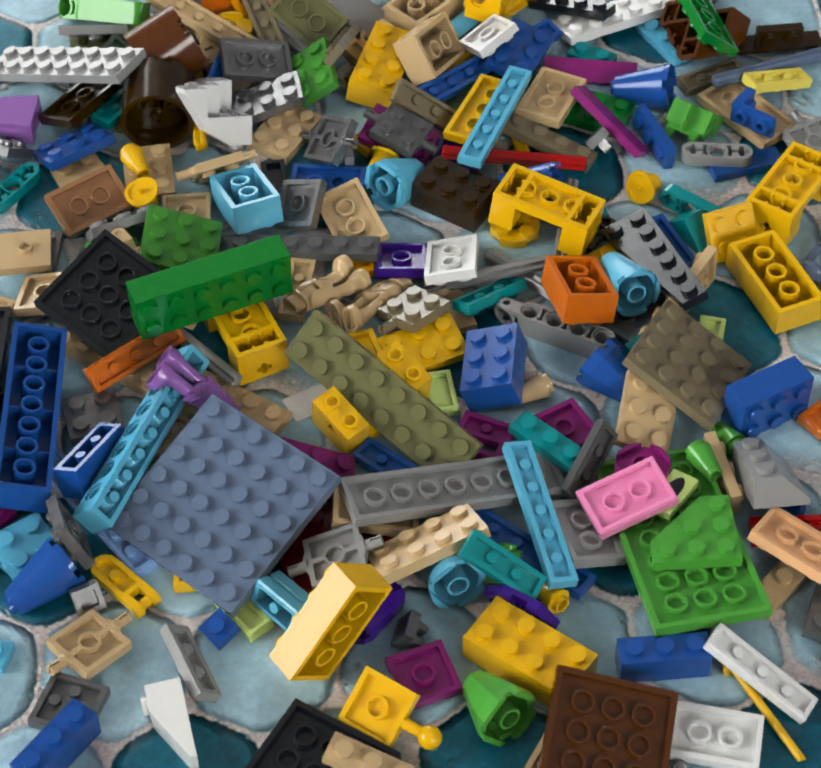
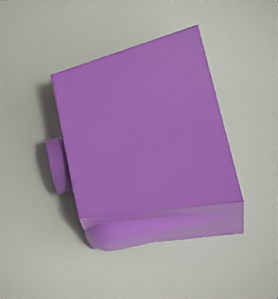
M39 95L0 97V134L5 135L6 140L16 139L26 142V144L35 143L40 124L38 115L42 113Z

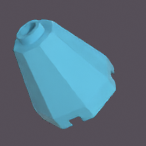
M385 158L367 166L364 184L367 189L371 188L373 194L370 195L372 202L386 212L406 204L411 198L412 182L425 167L423 163L415 158Z

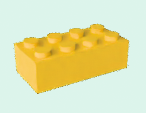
M376 21L350 76L346 100L374 109L376 103L387 108L391 105L390 97L399 78L405 79L407 76L392 44L407 34L408 30Z
M774 229L728 244L726 267L774 334L821 320V291Z
M333 562L325 570L324 577L317 587L308 595V600L302 609L294 615L292 623L284 635L276 641V646L269 655L270 658L290 681L328 680L393 588L371 564Z
M499 596L493 599L463 636L462 656L499 678L529 690L536 697V701L548 708L555 668L558 664L596 673L597 653Z

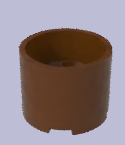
M171 5L123 35L130 47L144 48L147 54L146 58L153 57L154 60L168 62L175 60L184 65L191 72L192 76L209 65L195 39L184 23L181 22V18Z

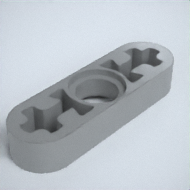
M687 142L682 146L681 160L687 165L744 168L751 164L753 150L746 144ZM711 153H720L722 156L716 157L711 155Z

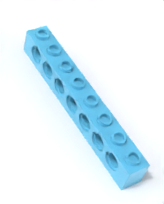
M192 344L178 349L182 357L203 375L210 361ZM179 374V375H180L182 378H184L189 384H191L192 386H195L192 382H190V381H189L188 379H186L184 376H182L181 374ZM163 386L156 391L149 389L72 516L92 534L112 528L186 402L182 401V399L185 397L169 386Z

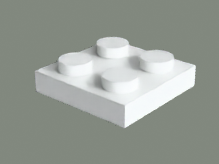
M494 13L462 38L459 43L463 49L484 59L491 56L501 44L510 41L514 34L519 31V28L515 22Z

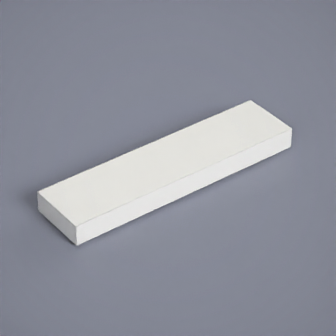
M720 623L703 646V649L800 725L806 721L819 700L723 623Z

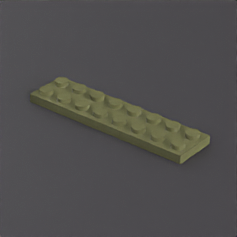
M315 309L284 352V354L325 388L330 389L334 386L372 427L421 467L473 460L484 445L320 310Z

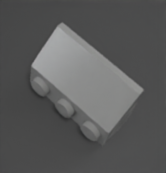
M751 437L744 438L742 441H733L735 476L739 484L742 485L744 493L754 510L810 504V497L789 463L764 441Z

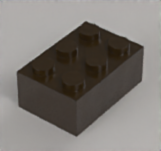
M437 155L412 182L411 206L474 233L489 216L493 192L500 182Z

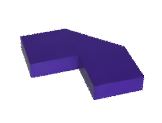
M505 584L487 585L482 593L490 602L496 596H499L555 630L561 622L542 602Z

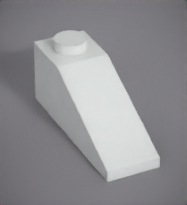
M180 677L144 685L146 697L140 698L143 715H150L152 727L189 768H199Z

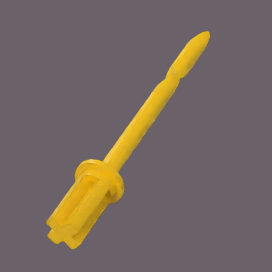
M718 660L723 668V675L730 676L733 674L762 715H765L767 722L796 761L806 760L804 754L757 691Z

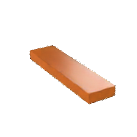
M181 329L145 340L138 336L83 369V372L94 392L100 393L161 356L169 346L176 347L186 341V338Z

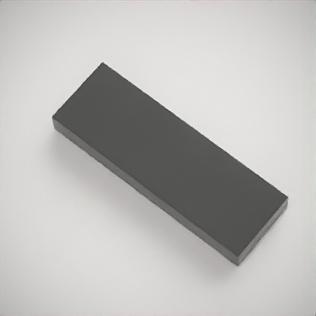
M597 419L559 489L568 499H578L575 491L594 482L618 436L605 420Z

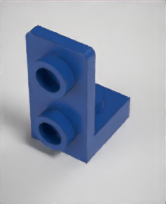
M747 86L732 102L730 120L765 137L772 138L777 119L755 109L756 101L754 99L756 90Z

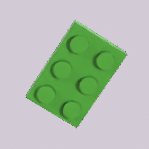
M324 36L291 58L293 71L297 70L301 78L306 104L300 107L305 109L339 87L334 63L329 67L323 62L327 57L325 50L330 45Z

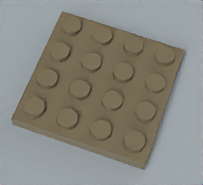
M669 299L662 304L621 363L708 432L716 424L725 409L723 402L726 385L744 378L752 365L742 355L724 343L722 339L715 336L700 322L696 321Z

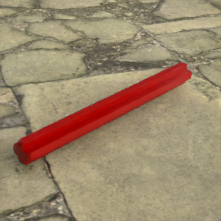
M443 145L441 156L448 160L457 161L458 154L463 146ZM492 149L484 163L513 165V163L521 166L531 167L558 161L562 165L557 166L558 169L585 171L587 158L584 156Z

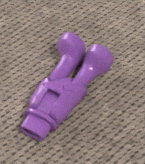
M172 345L162 354L157 362V369L146 383V387L154 391L163 386L175 389L185 397L182 401L189 403L188 405L200 409L212 394L238 411L242 409V407L233 402L234 397L228 396L227 391L214 378L212 379L210 375L207 377L201 375L182 357L180 351ZM179 374H181L182 376H184L186 379H188L190 382H192L195 386H192L191 384H189V383H188L184 378H182Z

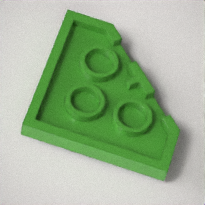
M729 495L698 497L650 541L653 571L742 566L743 555Z

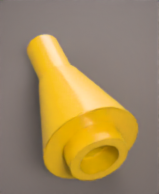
M545 582L537 597L553 614H557L567 608L570 595L569 591L563 588L548 589Z

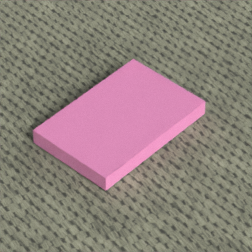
M653 456L575 491L576 497L601 540L679 504L678 496Z

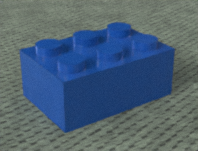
M518 322L467 331L459 392L469 411L474 412L522 404L527 341Z
M792 356L726 385L723 402L724 411L721 414L720 421H723L747 438H755L764 431L778 428L784 422L793 418L797 419L798 414L807 409L814 377L796 356Z

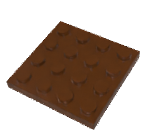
M558 664L555 668L539 768H668L679 692Z

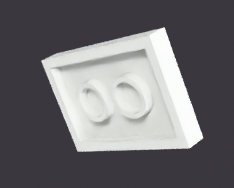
M472 234L428 241L424 270L425 284L440 286L447 282H466L472 278H477L478 235Z
M678 700L669 760H682L685 763L712 768H759L765 715Z

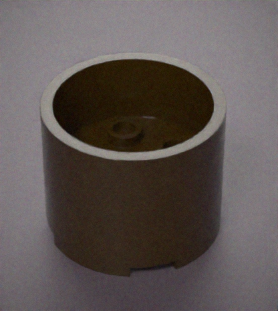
M153 57L145 58L124 80L120 123L124 134L135 144L149 146L170 143V148H174L184 143L191 135L194 120L175 91V86L185 85L187 82L194 81L191 72L184 65L175 60L168 62L154 60Z

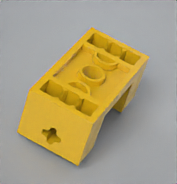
M793 141L747 197L746 201L752 202L757 234L774 229L786 246L793 240L799 231L803 209L811 199L821 202V152Z
M513 163L493 192L488 222L511 231L524 212L562 228L557 247L558 251L571 256H583L599 230L606 200Z
M264 301L203 321L209 333L218 330L227 345L230 366L239 372L243 378L240 386L290 368L289 357L284 354L288 347L287 339Z
M397 340L376 354L378 359L426 398H429L432 376ZM334 386L312 401L311 421L341 453L352 455L368 437L374 439L381 434L361 416Z

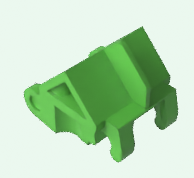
M675 97L665 119V122H667L665 132L671 140L674 132H682L688 135V142H703L705 138L713 137L723 123V116L716 115Z

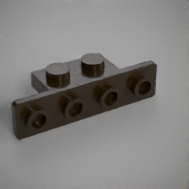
M802 23L756 26L755 35H746L745 41L737 47L739 52L736 55L810 50L821 47V37L817 30L804 31Z

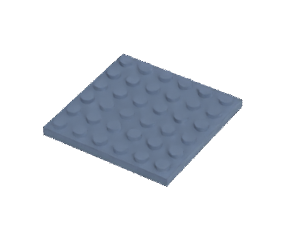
M212 394L137 484L114 525L109 530L177 576L181 581L187 583L191 588L229 615L235 617L252 596L258 579L267 576L342 482V479L335 472Z

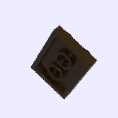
M76 83L39 114L38 118L41 124L69 129L77 128L87 116L92 115L101 104L107 102L119 88L117 84Z

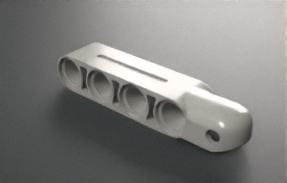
M504 297L499 299L493 307L494 316L501 325L518 322L524 336L585 358H589L599 347L603 350L606 349L608 345L604 342L609 338H615V333L612 330L592 323L569 325L562 323L555 309L535 302L522 303ZM503 317H508L509 320H506V321H505V320H503L502 318H503Z

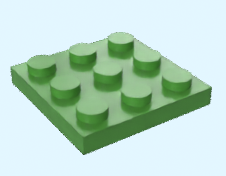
M149 204L139 254L162 271L219 253L223 222Z

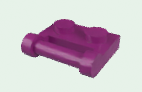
M468 410L465 411L459 425L482 442L484 446L497 449L495 453L480 449L474 457L476 459L504 456L502 451L504 442H512L515 438L508 433L510 423Z

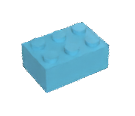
M255 163L209 176L213 202L236 235L247 234L252 230L262 227H272L276 223L284 221L280 194Z

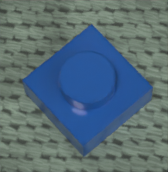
M220 607L198 627L219 651L241 631Z

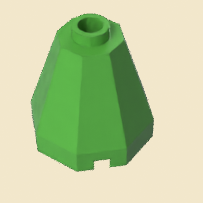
M483 670L471 673L463 683V695L477 734L485 742L500 747L507 744L504 739L509 736L513 740L521 737L536 716V709L532 706V703L536 704V697L525 688Z

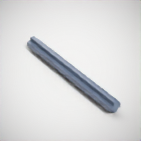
M821 47L716 73L712 76L711 83L714 84L715 88L742 82L741 79L745 72L796 68L821 61Z

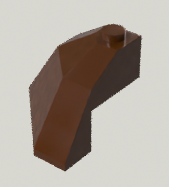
M677 0L665 3L660 24L666 30L667 37L671 45L675 47L676 54L681 61L727 55L726 53L723 55L718 53L709 43L704 45L697 39V32L690 26V19L683 13L681 3ZM734 7L716 9L738 47L745 41L751 19Z

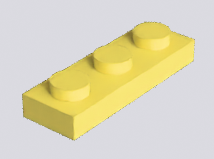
M800 67L745 72L741 81L746 86L755 89V94H761L764 92L810 88L813 79Z

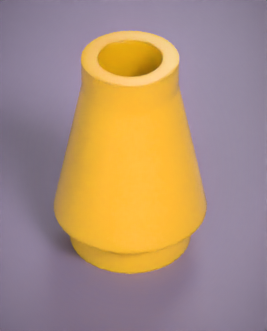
M135 143L123 146L120 150L121 162L137 178L148 177L150 169L147 166L142 148Z

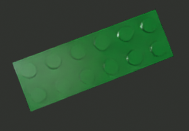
M279 234L127 281L126 287L132 319L142 340L293 292L290 254Z

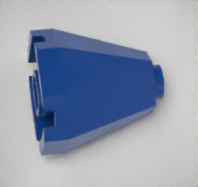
M609 338L604 342L608 347L604 350L599 347L593 352L580 368L579 372L582 375H577L576 380L588 389L621 402L626 371L628 370L621 363L628 353L624 349L623 344L616 338Z

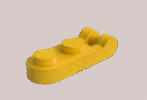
M103 554L94 559L96 565L90 568L92 578H96L99 585L125 606L134 618L139 620L146 614L145 610L150 606L155 607L161 602L159 594L116 557ZM141 594L143 598L137 601L135 597Z

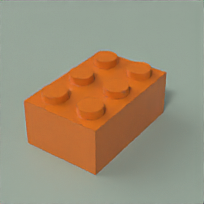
M546 255L541 284L562 323L576 325L578 323H592L595 325L613 323L619 295L596 256Z

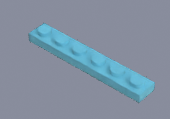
M509 65L459 152L457 163L481 170L532 78V71Z
M531 440L504 442L502 451L543 575L548 577L546 580L548 589L576 587L579 579Z

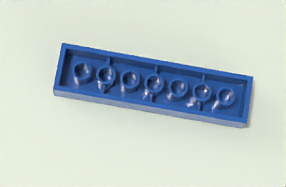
M16 321L13 323L0 422V508L39 513L48 512L45 501L50 498L52 490L68 331L66 328Z

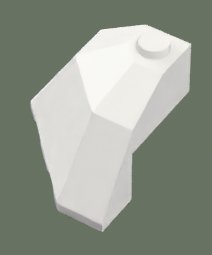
M223 77L199 78L197 83L196 81H190L185 83V85L175 86L177 95L199 130L229 145V149H243V145H252V115L232 109V80Z

